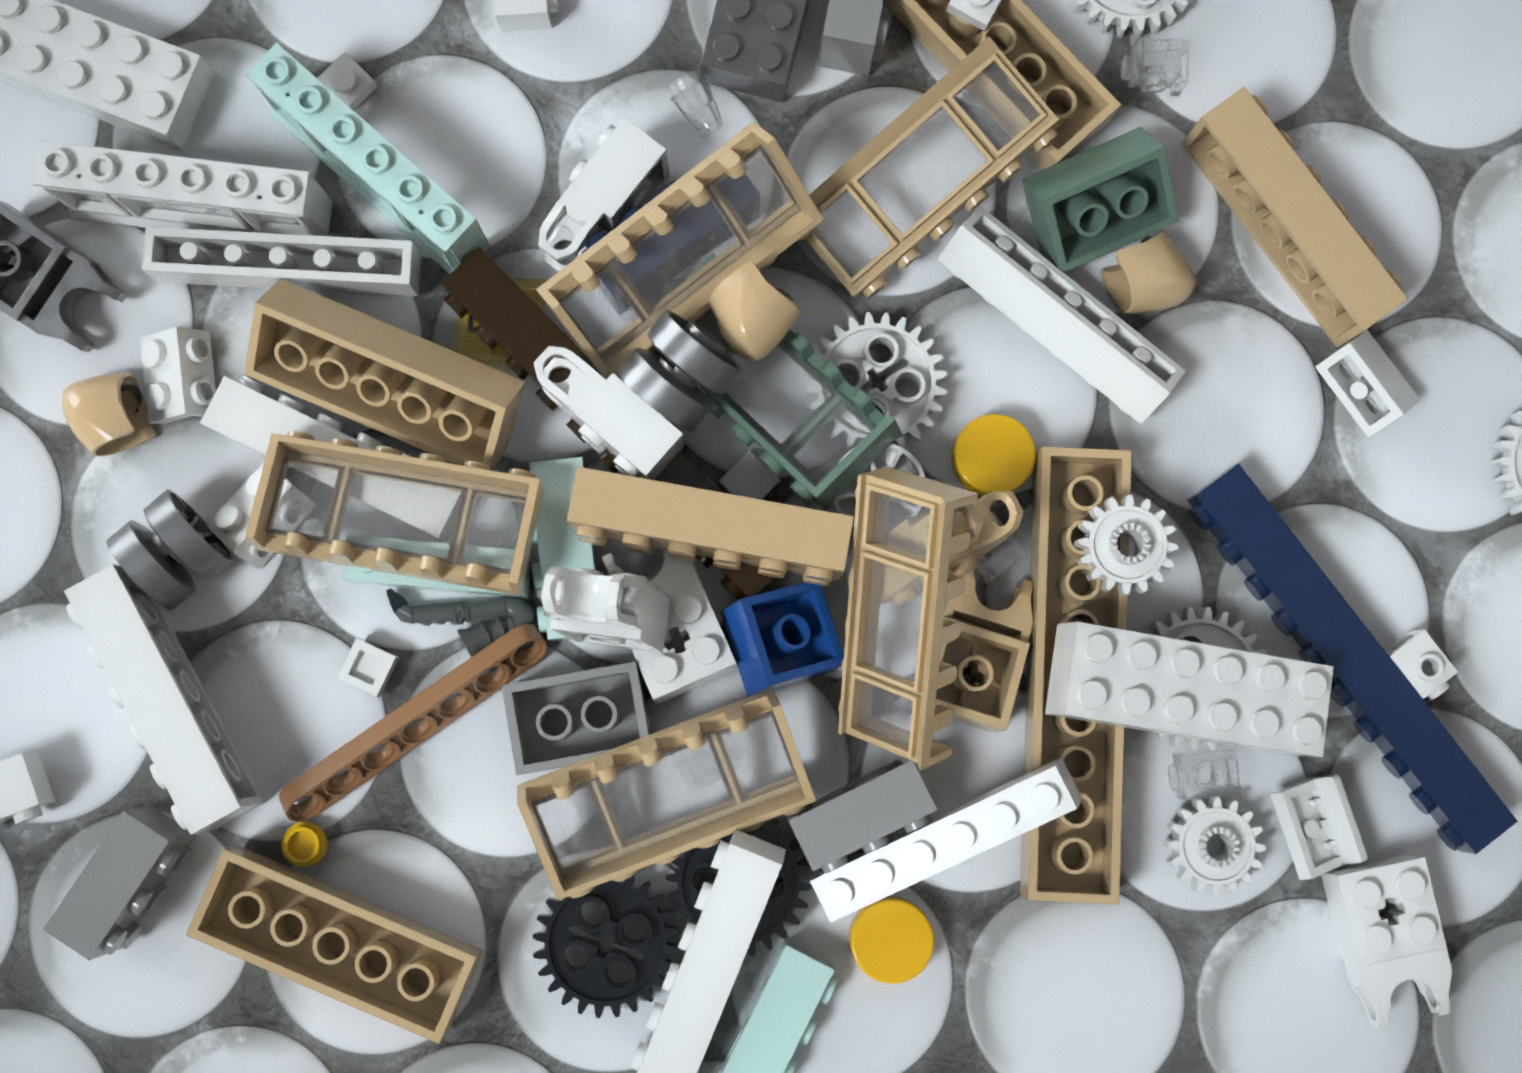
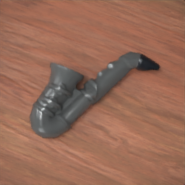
M391 588L386 590L390 606L401 622L410 624L420 623L425 626H430L432 623L444 625L446 622H451V625H461L464 622H471L470 628L457 630L471 657L513 628L523 624H534L535 614L532 607L519 598L501 597L498 600L472 603L460 601L410 606L403 596Z

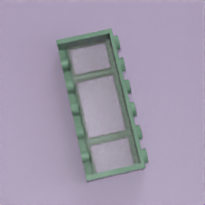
M712 252V253H711L692 273H690L685 279H687L689 276H691L694 272H696L698 269H700L703 265H705L707 262H709V261H710L712 258H714L716 255ZM711 308L706 311L701 319L696 321L697 324L710 332L726 347L725 351L742 368V371L724 394L710 391L698 384L697 387L706 395L712 405L710 412L718 419L725 414L734 423L729 429L744 445L749 447L754 442L764 451L759 457L763 463L777 476L785 471L794 480L789 487L808 506L815 500L826 511L829 508L828 505L892 441L903 437L896 420L890 414L885 417L877 410L871 398L860 388L858 390L853 388L844 379L841 371L830 360L825 362L817 355L808 340L799 332L795 334L789 330L783 340L767 357L755 362L737 355L729 348L719 331L718 323ZM658 350L653 352L659 357L663 356Z

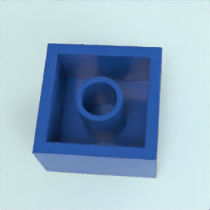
M804 582L739 599L720 612L747 697L771 688L777 689L823 676L842 666L844 654L820 585Z

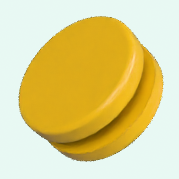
M1002 414L983 415L968 423L956 438L951 453V464L957 480L966 490L978 493L980 497L998 490L1016 491L1030 477L1036 461V448L1029 431L1016 419Z
M887 896L858 910L850 925L849 946L857 965L866 975L882 983L898 984L915 978L926 968L934 950V934L928 918L915 904L901 897Z

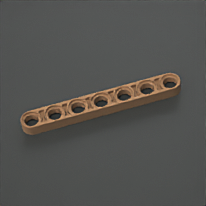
M523 624L513 628L288 783L279 794V801L287 818L293 822H303L314 818L501 689V685L508 684L537 664L545 656L548 648L538 628L533 624ZM533 641L527 648L517 651L523 644ZM496 667L491 673L479 677L487 669ZM460 692V693H459L456 697H454L453 699H451V700H449V701L442 702V701H443L445 698H447L448 696H450V695H452V694H454V693ZM423 718L417 724L406 727L410 722ZM385 744L381 749L368 753L372 748ZM344 770H348L343 775L330 779L335 774ZM310 796L307 800L294 804L297 800Z

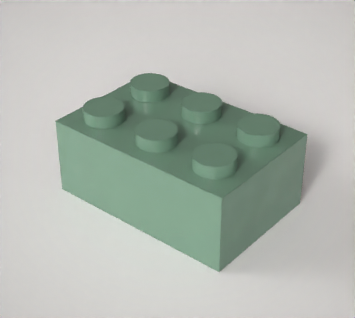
M1138 127L1021 179L1039 252L1064 273L1179 222L1165 146L1142 127Z

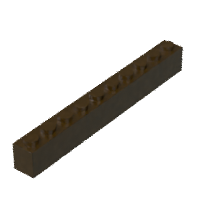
M480 247L441 282L448 293L443 299L446 304L461 319L467 313L479 325L474 332L489 348L493 350L499 345L510 356L505 361L506 365L521 380L529 376L540 387L535 394L552 412L558 406L543 391L533 364L548 346L562 347L572 351L601 375L576 344ZM554 357L550 358V359L546 362V364L544 365V368L550 363V361H551ZM563 367L557 368L552 371L549 380L554 383L563 382L569 377L571 370ZM571 418L566 423V426L585 443L581 438L582 435L578 432L581 426ZM607 449L602 455H597L598 459L612 473L618 472L615 468L616 464L613 462L616 457ZM681 451L676 454L654 479L661 482L720 492ZM696 555V559L706 569L714 562L713 558ZM741 563L740 570L717 567L725 576L720 583L737 600L742 596L750 597L759 594L775 578L758 574L759 566Z

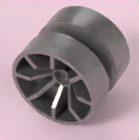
M666 309L647 333L652 344L663 356L659 357L649 350L636 347L618 370V375L636 395L654 410L679 427L693 432L712 409V405L706 395L697 387L698 384L710 391L724 394L742 371V368L725 351L726 347L710 332L692 320L688 322L678 314Z
M167 489L143 509L145 517L155 533L142 524L130 520L108 538L106 542L110 552L123 568L129 580L159 605L168 610H173L196 591L193 579L185 566L195 574L205 579H210L232 560V557L224 543L208 528L206 521L180 496Z

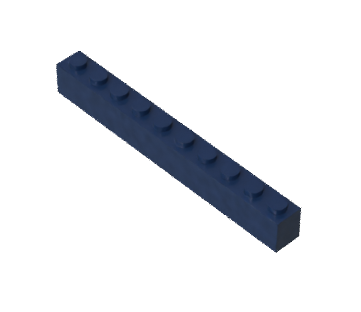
M1239 463L1225 470L1187 499V502L1192 507L1189 512L1193 520L1203 530L1207 531L1209 529L1219 542L1217 549L1221 556L1230 565L1234 566L1236 564L1246 576L1244 584L1248 591L1257 600H1264L1274 612L1271 615V619L1276 627L1284 635H1291L1301 647L1298 651L1301 659L1305 662L1334 666L1330 692L1331 698L1339 706H1347L1357 719L1353 722L1356 730L1369 743L1374 742L1384 754L1381 758L1384 766L1394 777L1398 779L1402 777L1412 790L1409 793L1411 801L1422 813L1426 815L1430 813L1440 826L1437 829L1439 837L1450 849L1477 854L1518 822Z

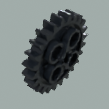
M779 820L775 821L769 828L762 825L756 830L744 832L786 849L783 865L779 872L784 882L783 890L779 895L771 897L767 901L748 948L751 956L755 955L756 942L762 941L767 949H773L770 935L774 933L785 940L788 938L787 932L783 927L785 922L787 921L795 925L800 924L797 916L792 913L794 907L808 908V904L798 897L799 892L812 889V885L801 882L799 875L811 870L810 866L797 865L796 859L804 852L802 848L790 850L788 847L794 837L793 832L786 834L782 838L777 835L781 823ZM733 834L722 837V841L729 843ZM719 843L709 848L701 849L696 847L688 850L683 857H678L672 861L674 865L680 867L679 873L666 875V880L678 883V889L667 894V899H680L682 904L672 913L673 917L687 915L689 918L688 922L697 924L702 910L694 908L700 890L695 885V875L699 869L707 866L711 867ZM687 923L685 924V926H684L683 929H682L683 932H684V930H685V928H686Z
M634 874L624 882L610 880L597 885L591 892L582 897H566L562 901L549 897L546 900V904L553 913L552 915L539 914L537 920L547 926V928L533 934V939L545 943L543 948L533 953V958L547 960V964L538 972V975L547 976L552 974L555 978L548 988L549 992L556 991L561 987L566 991L561 1001L562 1005H566L573 998L579 1000L578 1013L582 1014L588 1004L594 1005L596 1018L601 1017L605 1006H611L615 1018L620 1016L622 1004L625 1002L633 1012L638 1011L637 997L639 995L649 1002L654 1000V994L650 986L653 984L662 988L665 978L660 974V971H668L672 961L666 958V955L679 953L678 945L668 942L669 937L679 933V927L666 926L665 921L672 916L674 910H659L658 906L665 895L661 893L650 898L647 895L651 885L649 880L637 888L634 886ZM595 901L604 907L606 916L602 923L594 925L585 921L582 916V906L586 902ZM632 917L644 920L648 927L647 936L641 940L628 938L624 933V922ZM572 925L579 927L596 937H602L606 931L614 934L612 938L613 943L642 951L645 956L643 959H638L616 947H611L608 953H603L600 951L601 943L599 941L572 934L569 931V927ZM574 944L585 947L589 953V963L582 967L571 965L566 958L567 947ZM613 961H624L631 968V979L624 983L613 981L608 975V965Z

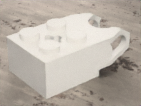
M625 117L616 127L613 125L607 127L597 142L599 149L589 161L583 159L574 168L569 178V181L572 183L542 223L539 231L538 246L546 252V264L557 272L567 266L557 261L572 257L577 253L580 256L581 252L587 249L585 244L591 237L603 230L611 232L622 223V218L631 209L641 204L646 205L670 175L667 149ZM553 228H555L554 232L551 234V236H550L549 239H548V234H549V232H550ZM567 240L572 242L565 249H555L561 241Z
M548 346L533 363L537 379L542 385L545 394L581 426L578 432L590 447L600 455L607 449L616 457L613 460L616 464L615 468L623 475L654 480L684 447L683 433L644 402L614 373L606 380L572 351L554 346ZM554 357V358L550 361V363L544 368V365L546 364V362H547L550 358ZM563 367L571 370L569 377L563 382L554 383L549 380L552 371L557 368Z
M662 549L664 561L661 570L656 576L647 580L648 583L658 585V591L671 599L663 653L631 649L652 699L657 705L738 670L736 661L693 563L668 557L669 552L665 549ZM612 553L602 557L609 576L624 573L621 567L617 565ZM674 635L689 636L690 640L684 643L686 649L684 652L677 654L674 648L668 651V645L672 642Z
M554 566L546 572L541 599L545 611L544 615L551 619L549 629L576 642L663 653L671 599L658 591V585L648 583L647 577L629 573L603 576V572L593 569L575 568L574 571Z
M1405 853L1335 868L1322 874L1340 958L1345 963L1349 983L1362 1001L1371 1025L1378 1029L1389 1027L1391 996L1394 989L1406 980H1413L1416 983L1432 1013H1438L1439 1016L1450 1014L1449 990L1452 967L1426 857ZM1387 903L1386 913L1383 917L1379 916V910L1385 908Z

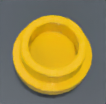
M308 821L299 822L289 827L284 833L281 843L285 858L291 864L299 867H308L318 863L324 857L328 846L324 830L319 825Z

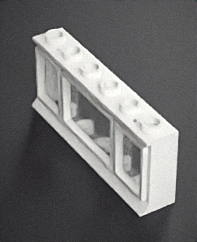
M42 140L38 141L32 179L33 186H42L44 190L68 207L70 219L144 228L164 227L328 236L333 201L308 171Z

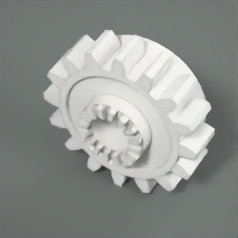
M1126 495L1122 499L1121 506H1119L1114 497H1111L1104 501L1106 512L1095 506L1088 511L1094 521H1083L1079 524L1078 528L1085 533V536L1082 539L1076 540L1074 546L1083 549L1084 556L1079 558L1077 563L1078 565H1088L1091 570L1086 577L1088 581L1096 578L1103 581L1102 591H1110L1115 585L1118 586L1119 595L1126 596L1129 595L1131 585H1133L1140 594L1148 591L1147 579L1155 585L1164 581L1162 574L1158 571L1159 569L1169 570L1174 567L1175 564L1166 558V555L1169 552L1178 550L1177 544L1167 541V535L1172 534L1176 530L1175 526H1162L1160 521L1166 515L1164 510L1154 514L1149 512L1151 500L1145 499L1138 506H1134L1133 495ZM1120 534L1127 535L1133 540L1135 551L1132 557H1125V555L1120 554L1121 552L1118 551L1116 543Z
M1210 796L1208 806L1201 799H1192V810L1188 811L1184 808H1178L1176 811L1180 817L1177 823H1167L1166 827L1172 831V837L1163 841V846L1171 848L1173 855L1166 859V862L1171 866H1179L1180 870L1175 876L1179 881L1185 882L1192 878L1190 889L1200 893L1207 884L1208 893L1213 896L1220 895L1221 885H1223L1227 892L1237 893L1236 881L1239 879L1242 882L1251 884L1253 880L1247 871L1250 867L1262 869L1263 864L1254 858L1255 852L1266 851V845L1255 842V836L1261 834L1263 828L1256 825L1249 826L1248 822L1254 814L1249 810H1243L1237 814L1238 802L1228 799L1222 808V802L1218 796ZM1213 834H1218L1222 841L1221 851L1216 856L1210 857L1207 853L1206 841Z

